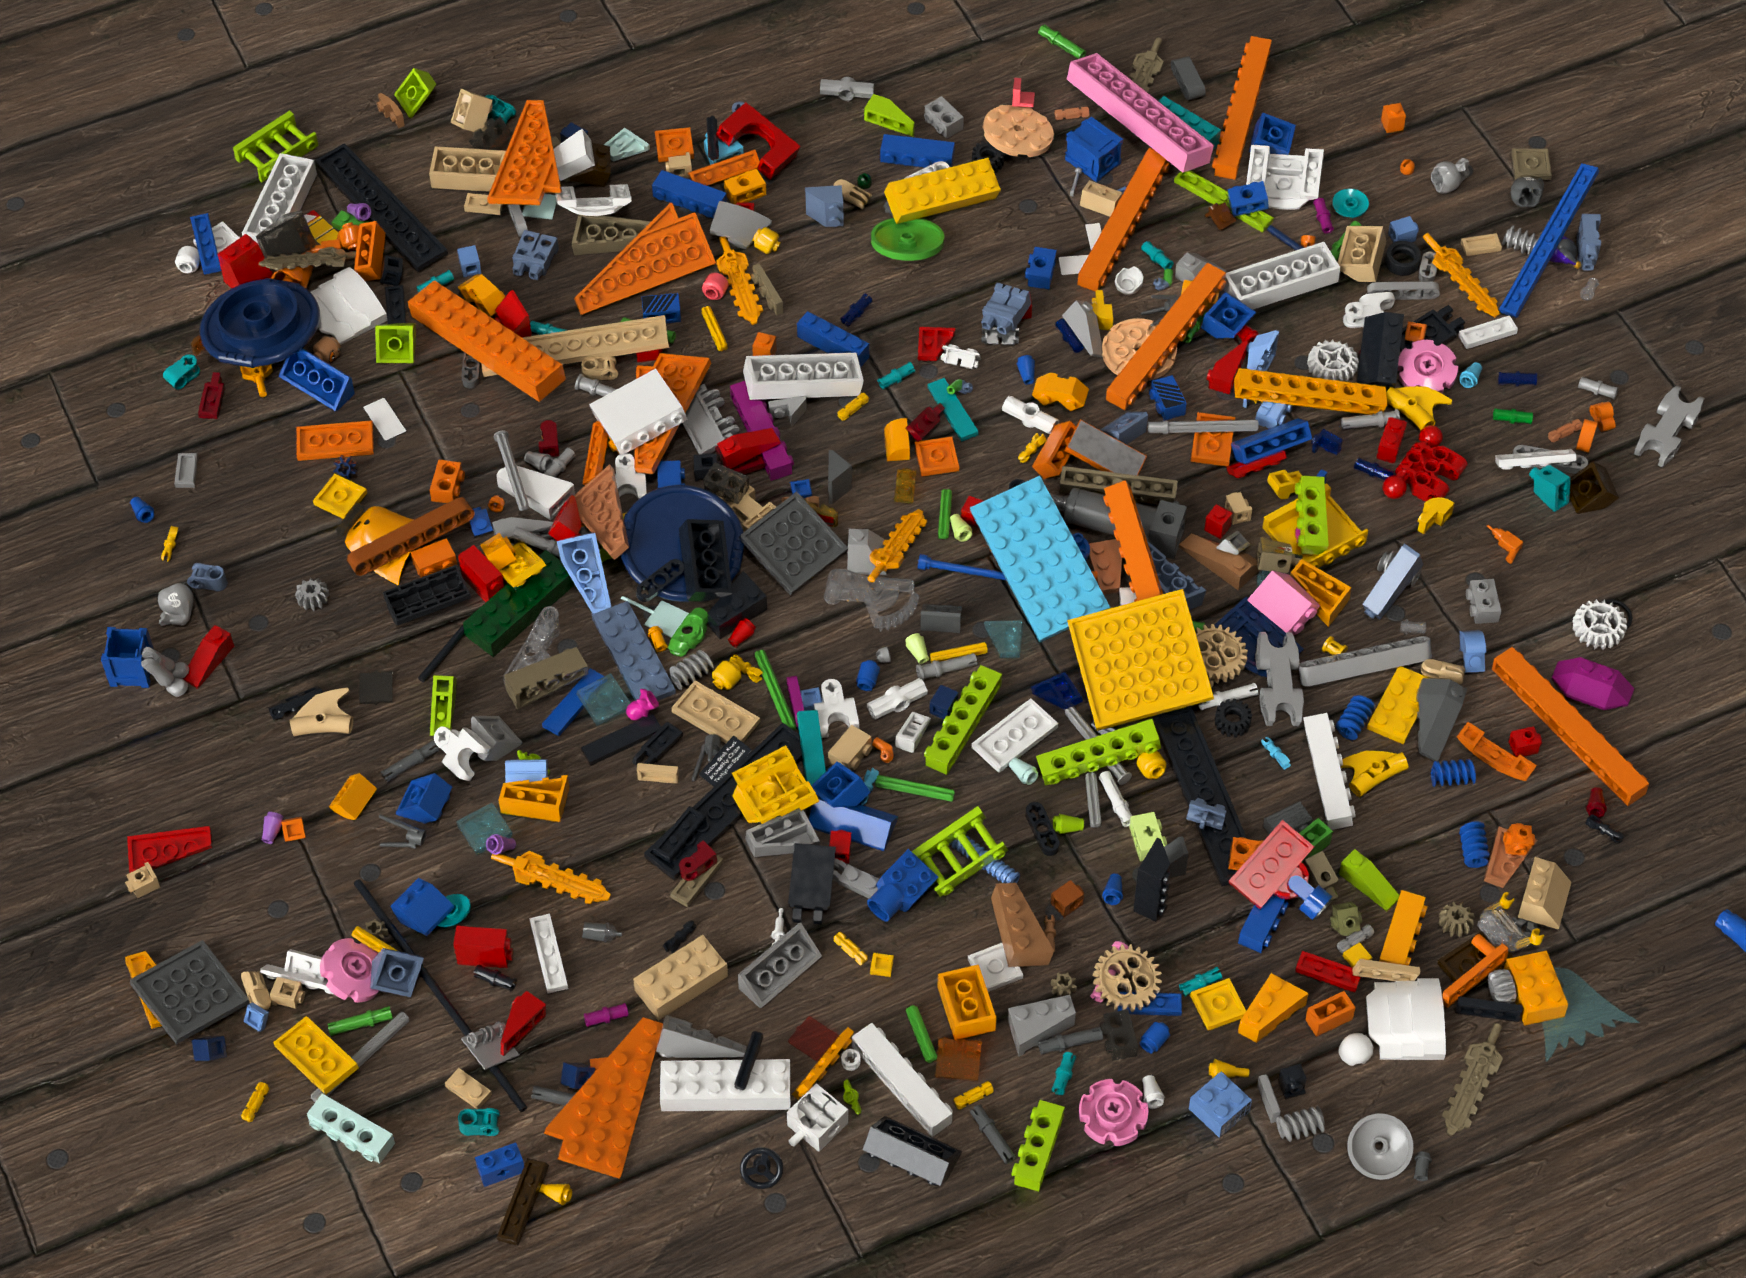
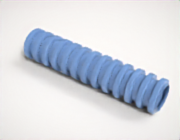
M966 836L979 856L988 852V850L985 851L984 847H980V844H975L974 840H970V837ZM955 839L949 843V845H952V848H957L958 852H962L963 856L967 855V859H971L959 840ZM1000 859L994 860L982 868L987 870V873L991 874L992 877H997L996 879L1002 881V883H1017L1020 878L1019 872H1015L1013 868L1010 869V866L1005 865V862L1000 861Z

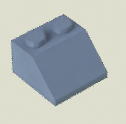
M842 185L805 187L806 215L825 227L844 226Z

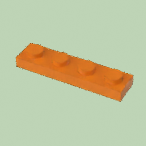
M751 150L690 171L688 175L690 180L707 186L756 169L760 161L756 150Z
M599 420L593 423L583 485H587L603 470V464L605 463L609 435Z

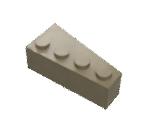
M578 215L572 240L574 255L622 251L650 221L609 216Z

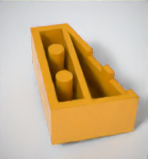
M568 775L561 776L562 778L549 779L547 777L542 778L541 781L533 782L523 780L503 783L499 796L500 812L502 814L561 822L569 792Z
M1271 973L1241 1018L1238 1033L1257 1043L1272 1032L1282 1021L1289 1019L1294 1012L1306 1006L1308 993Z

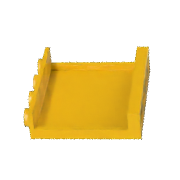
M1327 483L1325 484L1329 547L1326 551L1319 555L1301 554V547L1298 546L1295 536L1297 519L1299 517V512H1296V501L1298 499L1264 516L1262 527L1272 540L1290 544L1293 554L1303 555L1304 561L1317 568L1332 563L1334 559L1341 555H1347L1356 547L1363 546L1368 536V529L1361 531L1330 496L1331 487Z

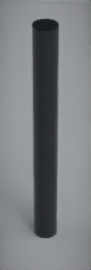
M463 625L420 674L418 679L424 683L464 636Z

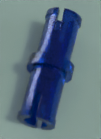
M863 294L856 303L850 306L847 313L840 318L841 322L849 327L857 317H861L863 311L873 302L872 298L868 294Z
M1064 318L1059 319L1055 326L1063 335V340L1068 342L1074 353L1081 352L1084 349L1083 344Z
M1516 371V373L1499 372L1498 384H1515V386L1520 384L1537 385V373H1520V371Z
M1360 457L1357 458L1354 469L1365 472L1372 478L1377 477L1385 480L1389 476L1394 475V471L1383 468L1376 462L1371 463L1363 460Z

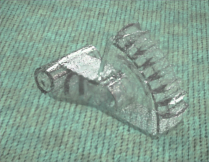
M833 569L828 575L824 600L832 605L839 603L841 600L865 602L874 628H878L881 632L883 627L889 630L891 626L896 628L898 624L902 625L904 620L907 621L917 607L919 595L914 592V581L911 579L877 577L872 583L868 581V576H863L846 569ZM899 591L909 592V600L903 608L893 614L879 616L878 611L886 610L894 605L898 599Z
M547 606L541 611L527 640L505 674L551 657L546 651L553 639L557 638L560 634L559 612L555 607ZM529 652L535 653L533 656L526 655Z

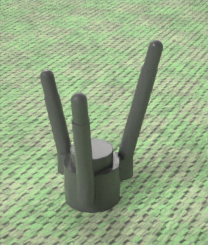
M1176 294L1151 295V298L1168 300L1163 307L1147 310L1140 314L1143 316L1165 310L1168 312L1179 297ZM1163 317L1151 323L1150 326L1158 325Z
M711 734L705 737V744L701 745V752L692 781L696 780L705 753L708 755V762H711L712 757L723 748L720 745L721 738L719 736Z
M382 814L379 815V818L408 830L406 840H409V843L381 842L379 844L381 847H410L416 849L417 845H423L426 830L413 827L397 819L394 820Z

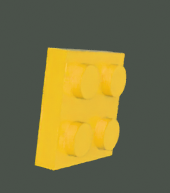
M334 474L314 498L313 503L315 506L346 520L366 496L367 489Z
M1230 978L1192 991L1190 994L1208 1031L1237 1021L1246 1012Z

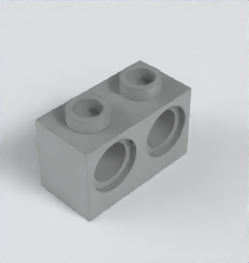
M942 96L925 105V120L934 126L936 131L946 139L963 130L964 117Z

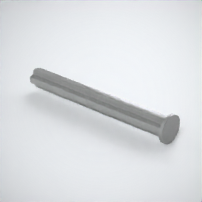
M501 430L494 434V440L498 442L520 511L528 510L527 497L508 441L509 434L507 431Z
M1074 706L1065 709V715L1085 740L1098 736ZM1120 762L1114 766H1107L1118 779L1119 785L1127 783L1132 777V774L1127 772Z

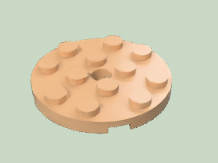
M1000 105L986 114L982 127L986 140L993 147L1003 153L1018 157V154L1035 157L1045 153L1050 148L1054 137L1053 128L1047 118L1034 111L1031 107Z
M1141 318L1128 319L1114 325L1111 331L1104 337L1102 357L1106 366L1114 374L1118 375L1137 352L1135 349L1140 348L1157 325L1154 327L1150 326L1154 321ZM1177 347L1173 354L1167 356L1165 364L1157 369V373L1152 380L1165 375L1172 368L1176 360Z

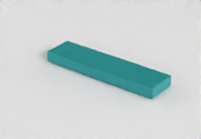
M942 378L927 384V388L937 404L941 403L945 407L942 412L961 442L977 436L978 429L955 393L949 394L947 392L949 384L946 379Z
M818 710L798 711L797 719L806 782L809 781L810 785H813L826 772Z

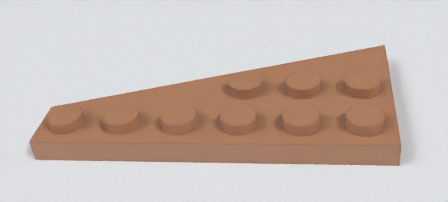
M609 464L574 496L580 520L591 533L596 534V539L615 560L629 548L614 469Z

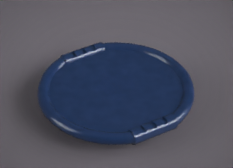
M271 278L246 282L226 291L208 307L200 324L201 341L205 349L221 363L250 368L274 364L294 355L312 339L320 322V308L313 294L299 283Z
M670 485L645 494L633 504L624 516L629 548L625 550L621 558L628 573L640 584L670 560L678 559L683 562L679 527L686 519L724 521L732 582L738 572H740L744 544L739 539V536L744 531L734 510L716 494L690 485ZM672 566L670 573H672L673 571L678 572L679 567L677 566L675 568ZM684 572L678 580L657 596L671 601L691 602L687 601ZM658 576L654 579L655 582L659 585H662L666 582L665 578L662 576Z

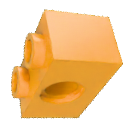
M754 169L725 180L724 192L727 193V198L731 204L736 205V202H750L766 196V183L758 170Z
M500 532L480 545L488 560L498 570L516 560L513 555L516 550L507 536L503 538Z

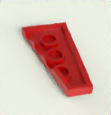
M210 826L127 836L129 873L145 866L144 863L149 862L153 870L211 849L212 836Z

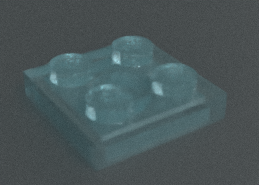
M611 673L577 690L576 693L597 726L625 712L630 704V701Z
M493 803L456 821L458 828L476 855L487 850L486 841L491 835L498 834L508 838L513 836L512 831Z

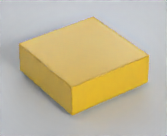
M1360 942L1343 952L1342 955L1352 968L1359 959L1372 960L1373 958Z
M873 953L870 974L891 977L894 955Z

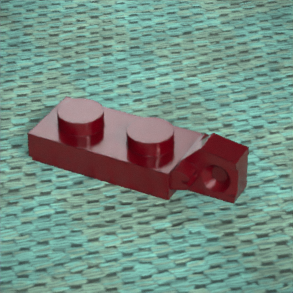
M213 372L211 382L204 384L198 410L199 418L218 419L225 389L220 376L221 373Z
M939 403L934 408L931 406L925 408L906 427L907 431L919 442L940 421L941 417L939 414L945 407Z

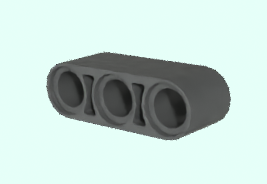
M1187 56L1172 60L1171 69L1186 100L1204 97L1205 87L1191 58Z

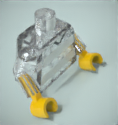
M1508 892L1503 893L1499 902H1494L1482 911L1477 926L1494 946L1498 947L1503 943L1509 948L1508 951L1514 953L1519 949L1530 946V943L1533 945H1540L1542 943L1544 935L1539 936L1540 929H1533L1531 936L1527 937L1506 911L1502 910V908L1509 909L1514 901V898L1512 900L1506 899L1509 895Z

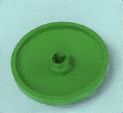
M891 218L880 222L873 228L871 244L877 252L892 259L905 261L922 260L932 257L942 250L944 246V232L938 225L925 219L919 218L896 224L895 219Z

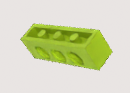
M1301 476L1299 482L1295 484V494L1298 495L1296 512H1299L1297 529H1300L1298 546L1301 547V554L1319 555L1329 547L1324 477Z
M1039 1100L1038 1106L1033 1107L1030 1117L1033 1122L1031 1126L1027 1125L1024 1138H1027L1025 1145L1021 1144L1018 1152V1157H1021L1019 1164L1015 1163L1012 1170V1176H1015L1014 1185L1040 1191L1064 1118L1065 1107ZM1045 1124V1125H1047L1048 1127H1047V1128H1041V1127H1039V1125ZM1040 1143L1042 1146L1035 1147L1033 1146V1144ZM1034 1162L1036 1165L1029 1166L1026 1163Z

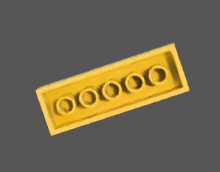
M989 158L890 182L884 193L895 222L899 224L996 199L1001 189Z

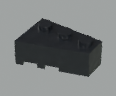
M743 571L732 583V594L721 597L707 613L708 627L719 639H722L735 630L740 620L743 621L746 618L750 621L766 611L767 596Z

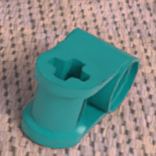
M494 95L485 96L492 100V110L488 113L487 118L500 126H505L507 121L516 115V110L511 104L502 101Z
M190 354L183 356L172 366L165 369L163 378L176 390L182 389L200 374L196 357Z
M494 1108L464 1109L458 1115L459 1130L466 1136H495L499 1134L497 1121L500 1111ZM467 1120L473 1121L470 1124H464Z

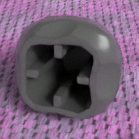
M1517 178L1511 186L1510 194L1512 201L1520 207L1536 206L1541 201L1544 182L1542 178Z

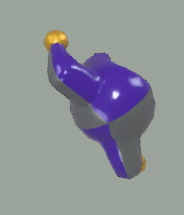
M1563 236L1549 261L1569 263L1577 269L1581 267V262L1575 260L1577 254L1575 243L1568 237Z

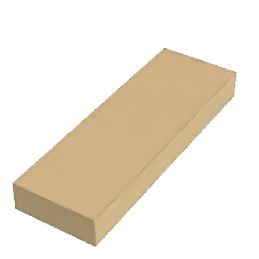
M1359 959L1352 968L1354 976L1389 981H1415L1420 975V967Z

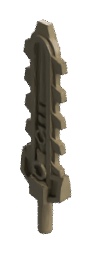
M1161 38L1155 39L1150 51L1147 50L1146 53L1136 54L1132 64L1136 72L1131 73L1129 78L1147 93L1150 91V88L1147 86L1152 85L1154 82L1152 75L1160 74L1164 66V61L1157 55L1162 43Z
M327 247L320 249L318 253H293V255L288 256L280 254L278 257L267 255V258L259 262V265L277 271L282 270V268L294 269L298 266L301 268H306L308 265L317 267L321 266V264L344 267L346 260L356 258V251L345 252L343 249Z
M1498 1023L1494 1024L1486 1042L1471 1044L1468 1048L1464 1060H1466V1064L1469 1067L1467 1071H1461L1459 1077L1463 1081L1461 1084L1455 1085L1454 1090L1457 1094L1455 1098L1450 1097L1448 1101L1451 1108L1449 1111L1444 1110L1442 1117L1446 1119L1447 1135L1454 1136L1456 1132H1460L1464 1128H1470L1472 1121L1469 1117L1470 1115H1476L1478 1110L1475 1103L1476 1101H1482L1484 1095L1481 1093L1482 1088L1487 1089L1490 1083L1486 1078L1488 1075H1493L1494 1072L1497 1074L1503 1058L1496 1050V1046H1494L1502 1029V1026Z

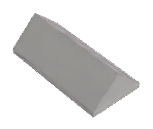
M798 923L738 974L739 989L759 1008L766 1005L822 957L802 923Z

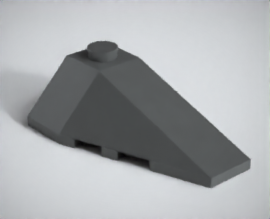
M1423 678L1416 695L1417 702H1419L1417 719L1420 720V730L1418 731L1419 753L1433 761L1439 760L1463 705L1467 688L1451 679Z

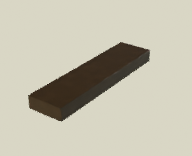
M527 1158L496 1237L498 1241L519 1245L549 1167L546 1162Z

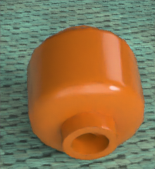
M352 222L342 225L343 228L338 232L342 247L348 249V251H354L357 249L359 225H353Z

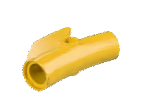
M1426 386L1390 387L1386 392L1387 404L1398 409L1420 430L1425 426L1435 425L1436 421L1433 417V407L1435 405L1452 404V399Z
M1363 751L1342 759L1343 766H1340V768H1352L1355 771L1349 787L1358 797H1362L1384 780L1409 769L1406 757L1402 752L1397 754L1384 751Z

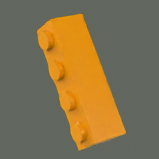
M1401 890L1379 962L1410 965L1411 958L1408 957L1409 952H1414L1417 940L1413 939L1415 934L1419 935L1422 926L1419 919L1420 917L1424 918L1428 906L1424 905L1426 897Z

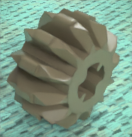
M1454 901L1451 903V906L1445 905L1439 914V926L1443 927V933L1450 932V937L1457 934L1459 938L1462 934L1468 935L1470 929L1474 926V913H1470V906L1464 908L1463 903H1460L1458 906Z

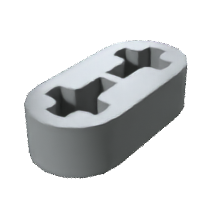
M1426 252L1422 256L1418 275L1421 282H1433L1435 279L1437 267L1433 263L1428 264V260L1433 261L1434 252Z

